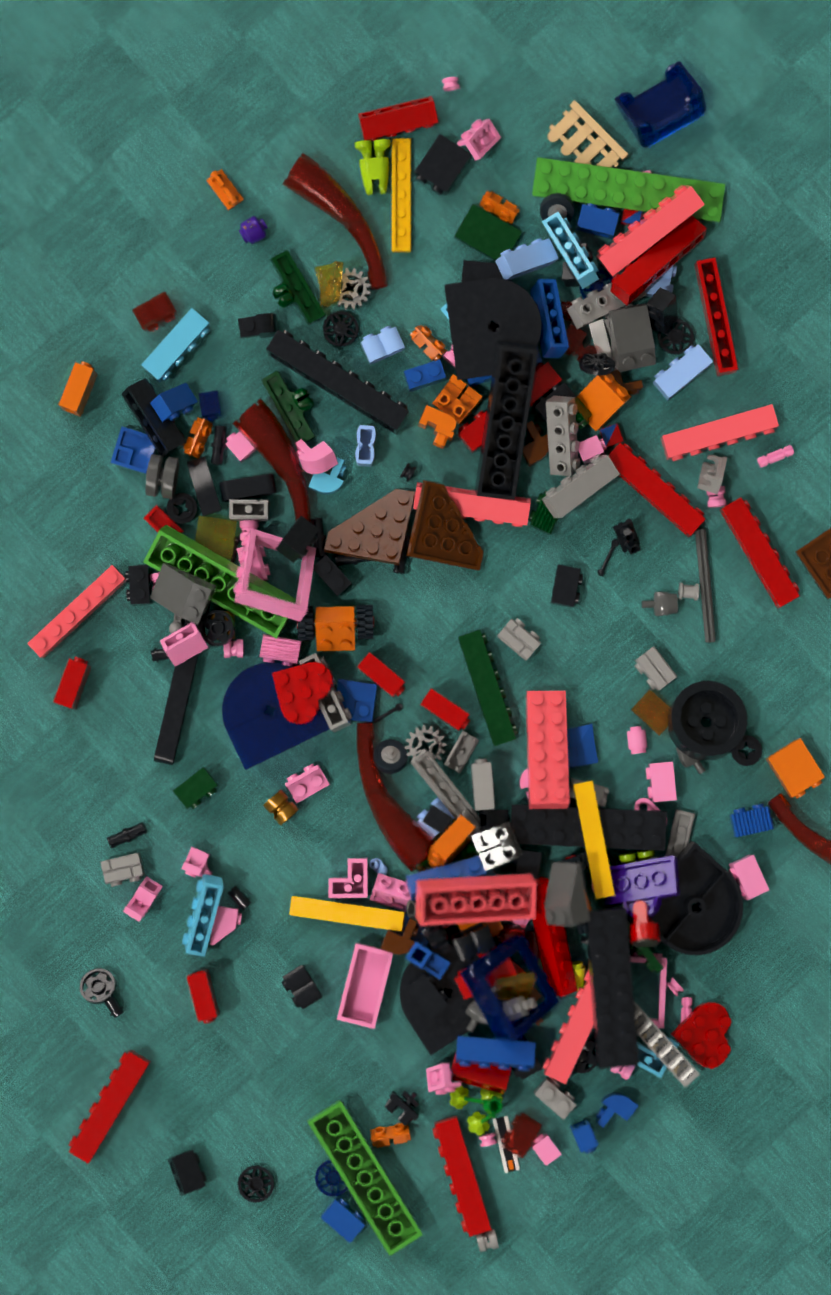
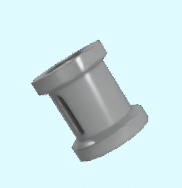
M680 582L678 599L693 598L695 601H698L699 584L684 585Z

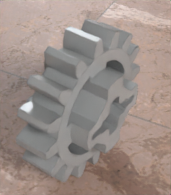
M346 268V273L343 274L341 271H338L339 277L333 276L335 283H330V287L334 288L330 291V294L335 295L332 298L333 302L339 301L338 307L344 304L345 310L349 306H352V309L355 310V305L358 304L359 307H362V301H368L365 296L371 295V292L367 290L371 288V284H366L368 277L362 278V271L357 274L356 268L352 272H349L348 268ZM348 277H354L356 280H350ZM342 282V289L338 292V285ZM347 286L354 287V292L347 291ZM363 286V293L359 296L358 290ZM345 298H350V299H352L353 301H346V300H344V299H345Z
M423 725L422 730L416 727L415 734L409 733L411 739L405 740L409 743L408 746H405V749L410 750L406 754L407 756H413L411 762L417 757L416 754L423 751H417L422 746V741L426 743L433 741L434 743L428 747V752L434 760L436 758L438 760L442 759L439 754H445L442 747L446 746V743H441L444 736H438L439 730L433 732V726L426 730L425 725ZM423 733L431 734L435 738L427 739L424 737ZM417 736L419 740L418 745L412 749L413 740ZM438 744V751L433 755V746Z
M524 996L503 1002L504 1008L496 1010L495 1013L498 1020L507 1017L508 1021L530 1015L528 1010L537 1007L535 998L525 1000Z

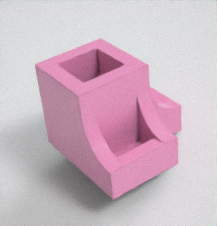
M191 847L181 869L186 871L185 874L196 878V875L201 877L203 874L212 875L213 872L207 865L210 854Z

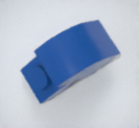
M415 942L406 956L407 960L440 980L451 964L419 942Z
M622 1093L608 1094L601 1100L606 1107L605 1109L602 1107L595 1116L597 1117L596 1122L604 1128L614 1112L628 1121L639 1105Z

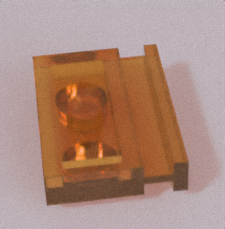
M649 689L633 706L631 711L659 736L668 727L667 716L670 707Z

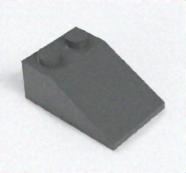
M646 303L609 311L612 359L615 361V367L618 371L623 372L656 365L655 345Z
M163 563L150 598L177 616L198 625L202 622L217 585Z
M552 863L544 903L545 917L548 925L575 926L590 921L581 863Z

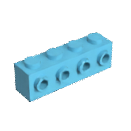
M557 212L543 220L542 223L581 288L584 289L599 280L596 274L599 271L593 261L589 262L587 259L589 254L585 247L581 248L578 243L581 241L575 232L571 233L569 230L572 227L567 218L563 219L560 213Z
M191 308L141 366L158 382L166 381L171 376V370L174 366L178 367L185 358L183 356L188 351L192 352L195 349L198 339L200 337L204 338L209 333V322Z
M203 874L202 879L197 882V898H193L191 906L193 913L192 916H188L187 920L188 932L184 933L182 944L185 946L187 954L205 957L223 890L222 877Z

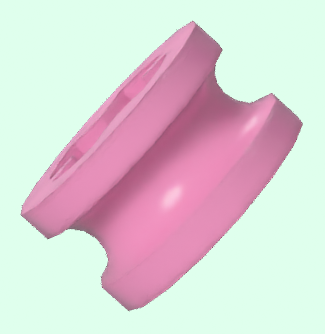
M448 77L442 79V83L445 85L443 90L452 91L459 89L460 85L457 84L459 78Z
M673 977L671 982H666L668 988L676 996H678L679 991H684Z
M488 1133L479 1136V1140H482L481 1147L498 1143L494 1139L496 1134Z

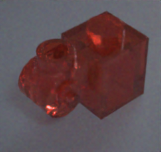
M570 324L566 331L569 348L564 354L568 356L572 354L578 357V362L586 353L597 354L594 346L584 348L582 345L587 333L581 329H576L574 325Z

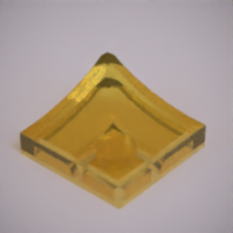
M335 261L328 265L315 267L314 270L320 288V306L329 307L340 300L343 262Z
M198 516L195 541L225 559L231 560L237 521Z
M520 973L515 976L496 979L494 986L488 990L489 997L508 1001L524 996L525 1000L530 999L535 982L534 973Z

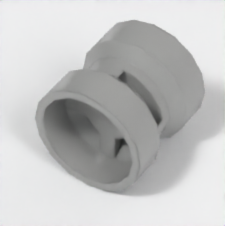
M495 1229L476 1235L480 1253L485 1252L489 1248H499Z

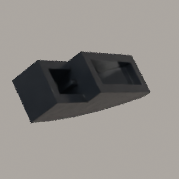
M205 456L188 461V469L202 515L207 516L222 511Z

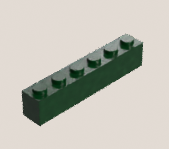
M477 630L459 636L458 640L493 746L516 740L515 735H518L515 724L511 725L509 717H512L509 705L505 706L503 701L506 695L503 687L499 688L497 681L500 680L497 669L493 670L491 663L494 662L491 651L487 652L485 644H488L486 634H481V631Z

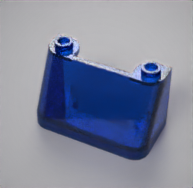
M680 60L667 67L665 80L636 97H633L630 92H623L614 98L616 106L643 148L652 146L697 120L706 111L703 90Z

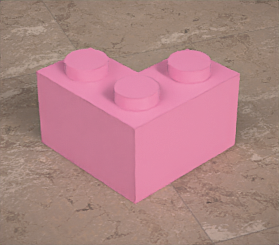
M348 858V878H329V898H368V858Z

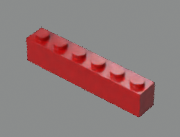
M691 215L660 241L652 245L647 252H643L637 258V261L629 263L623 273L615 275L611 281L610 292L625 305H629L704 239L707 228Z
M716 257L696 261L694 267L717 376L736 373L738 365Z
M548 362L544 365L540 363L536 366L530 407L535 404L537 399L549 393L552 387L558 383L560 384L562 381L561 377ZM483 410L474 416L475 420L471 424L467 422L459 428L461 432L458 433V437L471 453L479 449L482 444L486 412Z
M619 443L608 455L620 473L619 476L689 538L704 522V513L698 507L693 508L686 496L683 494L678 495L675 492L676 488L667 481L665 483L660 479L661 474L655 469L650 470L646 466L647 462L642 457H636L632 454L633 450L624 443L622 445Z
M740 497L719 511L778 609L800 596L798 594L800 592L799 587L795 582H791L788 577L790 572L785 565L782 566L779 562L780 555L776 549L772 550L769 545L771 542L770 538L765 532L762 533L759 528L761 526L760 521L756 516L753 517L749 511L751 510L750 504L746 499L743 500Z
M549 878L535 879L537 882L536 911L533 924L548 995L564 997L578 991L564 926L547 924L544 903Z
M133 1050L123 1053L119 1060L122 1063L118 1070H113L109 1077L111 1080L108 1087L104 1085L99 1093L101 1099L98 1104L94 1102L89 1110V1113H91L89 1119L86 1120L84 1118L79 1126L80 1134L78 1137L74 1135L69 1143L71 1147L69 1153L87 1164L92 1160L151 1062Z
M457 1116L434 1122L435 1127L432 1128L435 1140L439 1139L441 1144L438 1147L440 1157H445L447 1165H444V1170L447 1177L451 1176L452 1183L449 1186L452 1195H456L458 1199L455 1205L458 1214L462 1213L464 1221H461L464 1233L468 1232L469 1237L492 1230Z

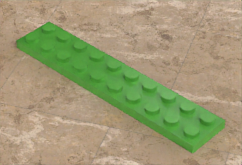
M537 157L532 196L546 198L551 194L560 193L568 196L572 202L591 203L597 206L647 212L650 209H657L659 207L658 203L665 197L671 198L675 195L673 191L679 186L689 185L692 186L705 204L692 216L697 220L719 223L725 184Z

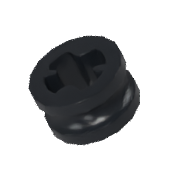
M408 463L400 477L406 478V481L409 482L417 467H411V463Z

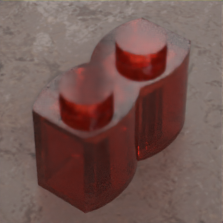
M166 292L158 294L132 310L144 332L155 331L159 328L158 325L164 321L165 323L171 322L176 318L175 315L178 314Z
M525 1113L515 1115L511 1122V1125H513L511 1131H506L501 1139L503 1142L501 1147L520 1159L524 1158L542 1127L541 1123Z

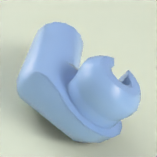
M379 858L371 859L369 862L370 868L377 874L380 873L387 876L388 868Z

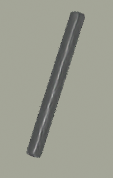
M698 529L695 531L704 633L706 643H712L716 641L707 537L705 529Z

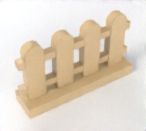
M575 100L569 105L572 110L569 113L565 110L563 112L565 117L556 126L552 124L549 127L551 129L548 133L549 141L554 143L560 139L564 143L561 147L562 154L569 156L574 153L577 156L574 163L592 165L590 161L601 152L605 157L596 166L611 168L613 165L615 167L619 165L617 162L619 159L624 161L629 156ZM580 118L585 122L582 126L577 122ZM574 125L578 130L567 140L563 135ZM593 131L598 135L596 139L590 135ZM588 139L591 144L580 153L577 148ZM606 145L612 149L609 153L604 149Z

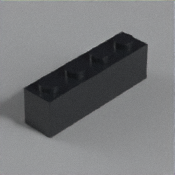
M146 378L128 386L121 395L159 455L164 458L180 450L186 443L183 433L179 431L174 420L170 421L168 419L162 422L150 404L157 397L153 386Z

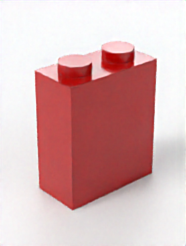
M370 652L357 666L362 673L392 698L395 695L399 697L406 689L403 686L405 681Z
M75 657L74 660H68L53 701L54 703L71 709H77L92 667L87 665L88 661Z
M432 688L420 704V706L457 731L460 728L464 730L470 721L467 718L470 714Z
M205 969L190 973L186 977L198 1022L203 1021L204 1024L214 1022L220 1012L209 970Z

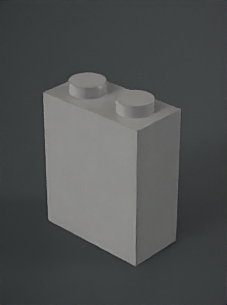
M487 759L475 760V764H471L474 810L495 809L491 762L487 763Z

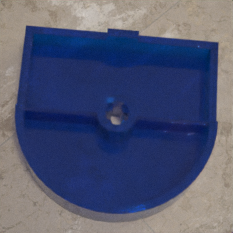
M262 663L249 667L234 678L224 695L222 704L224 726L245 770L330 730L321 708L313 718L314 720L307 724L297 725L289 722L284 717L272 673L290 668L286 665ZM268 706H270L271 708L275 707V711H273V716L265 713V711H267Z

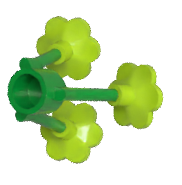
M461 1085L455 1088L454 1092H450V1105L460 1110L469 1101L483 1104L485 1112L489 1114L488 1116L481 1115L480 1112L476 1111L467 1118L469 1131L477 1136H482L490 1128L488 1120L495 1118L496 1114L502 1110V1094L482 1088L480 1091L481 1099L468 1096V1089Z

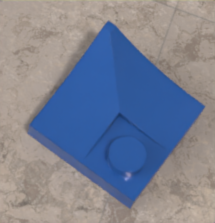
M121 426L110 463L146 474L152 454L155 455L156 448L147 434Z
M338 679L337 691H340L344 698L342 702L344 708H348L352 715L350 721L373 723L378 690L377 684Z
M592 724L567 729L568 769L597 764L598 758Z

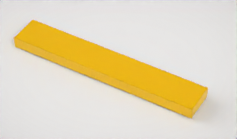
M392 138V252L411 253V138Z
M593 781L573 784L595 898L615 896Z
M292 896L289 913L292 916L401 932L403 931L405 912L298 896Z

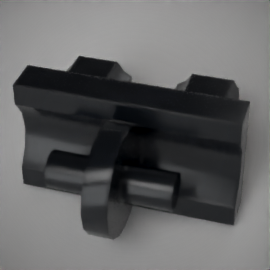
M630 518L624 523L620 522L613 527L624 553L628 551L632 555L640 551V541Z
M393 1091L389 1095L390 1098L385 1104V1108L390 1113H393L400 1107L404 1112L398 1117V1120L406 1126L412 1120L415 1121L419 1117V1114L409 1106L411 1104L416 1108L419 1105L414 1100L417 1094L413 1092L409 1095L404 1091L401 1094L406 1099L404 1101Z

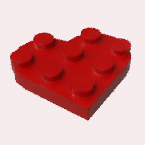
M310 662L272 673L281 711L289 722L297 725L307 724L314 720L313 718L320 709L319 701L328 696L334 685L331 671L324 664Z
M701 1003L670 1034L697 1064L709 1069H714L724 1063L731 1051L728 1041L724 1036L731 1025V1019L726 1009L719 1003Z

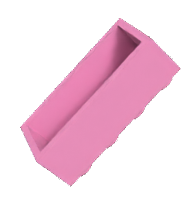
M356 942L337 1020L375 1028L393 957L392 953Z

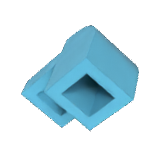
M337 457L338 464L332 468L330 475L324 472L313 474L308 486L309 489L325 495L339 491L344 485V480L338 477H342L346 470L345 461Z

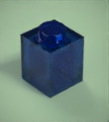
M218 391L198 393L203 418H207V421L217 420L218 416H222Z

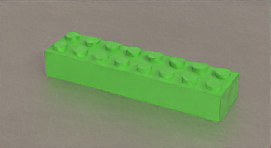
M168 525L163 526L159 530L143 561L145 564L160 572L163 563H166L217 585L211 599L213 603L277 639L289 618L235 602L236 593L233 590L235 584L238 583V578L236 577L238 565ZM250 573L248 590L295 604L296 599Z
M340 1100L306 1120L389 1256L423 1235Z

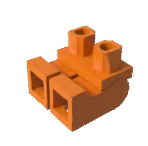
M453 374L432 404L442 412L454 417L456 423L460 425L482 400L483 396L470 386L466 389L467 384L462 380H457V376Z
M426 405L418 427L425 429L429 425L435 428L433 434L436 435L433 445L443 449L447 440L450 442L452 440L456 420L454 417Z

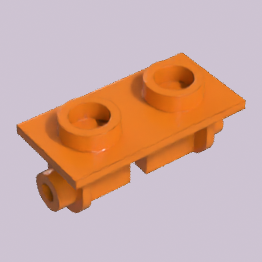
M222 169L218 172L216 170L210 174L211 177L206 180L228 211L244 200Z
M487 190L479 206L512 225L520 211L517 208L518 206L508 200L501 204L500 202L503 198L493 191L489 192Z
M422 324L415 327L416 330L410 334L411 340L419 348L426 344L427 347L423 352L432 361L439 360L441 358L440 355L445 354L447 351L444 343L439 339L436 340L431 335L432 332L428 327L422 326Z
M197 417V420H194L190 433L194 434L195 437L188 436L183 447L185 449L183 453L192 455L197 459L200 458L204 452L207 438L212 432L213 424L199 417Z
M397 1123L393 1126L377 1127L370 1130L373 1147L377 1146V1148L390 1146L389 1139H393L394 1145L407 1143L408 1140H411L408 1124L404 1126L402 1123Z

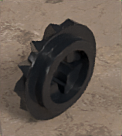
M186 493L175 494L174 499H169L167 503L168 516L176 523L185 524L192 521L197 514L196 501ZM184 501H186L185 508H187L189 512L183 511L182 514H180L179 516V509H177L175 505L181 506L184 503Z
M744 735L731 754L738 764L750 766L760 759L762 747L756 738ZM745 742L748 748L754 749V751L748 753L747 759L745 753L738 752V750L744 749Z

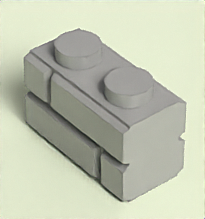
M229 500L230 521H269V501Z
M518 618L516 620L511 619L497 635V638L527 661L541 644L539 641L540 637L533 631L529 633L525 630L524 627L526 625Z
M654 646L634 660L637 663L634 665L641 675L644 673L647 676L648 680L646 682L652 690L656 688L659 691L677 677Z
M140 852L101 861L105 884L110 883L111 887L121 885L122 880L129 879L130 882L141 880V876L145 875Z

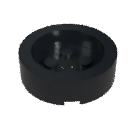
M700 681L686 687L673 701L667 716L668 732L675 746L688 757L700 761L718 760L732 752L743 739L748 722L745 705L738 694L728 686L715 681ZM701 719H710V727L702 726Z

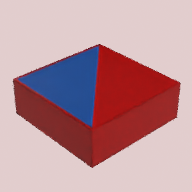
M623 209L620 224L629 226L636 220L640 222L642 211Z
M618 423L599 429L606 448L624 441Z

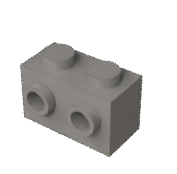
M545 1077L533 1092L564 1120L576 1106L575 1098L568 1091L562 1092L559 1089L561 1085L553 1078L549 1080Z

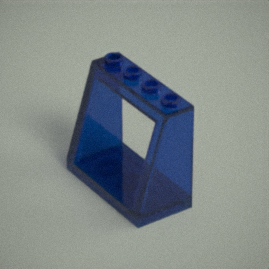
M512 936L460 972L496 1039L510 1042L520 1038L559 1003L556 998V991L549 985L546 973L539 967L538 958L531 952L530 944L523 936ZM518 950L546 1000L530 1010V1015L521 1017L511 1023L486 977Z

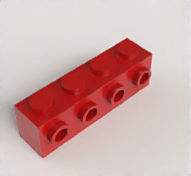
M432 96L358 114L364 140L371 142L378 140L382 136L393 137L398 132H413L416 128H430L435 123H439Z

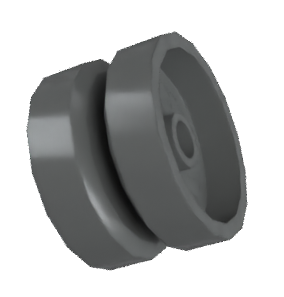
M151 455L146 473L145 494L147 496L156 497L161 488L163 498L174 499L179 474V458L168 457L164 466V459L161 455Z

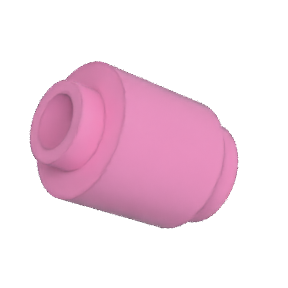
M641 726L630 727V731H627L628 749L631 750V754L646 753V748H648L646 729L642 730Z

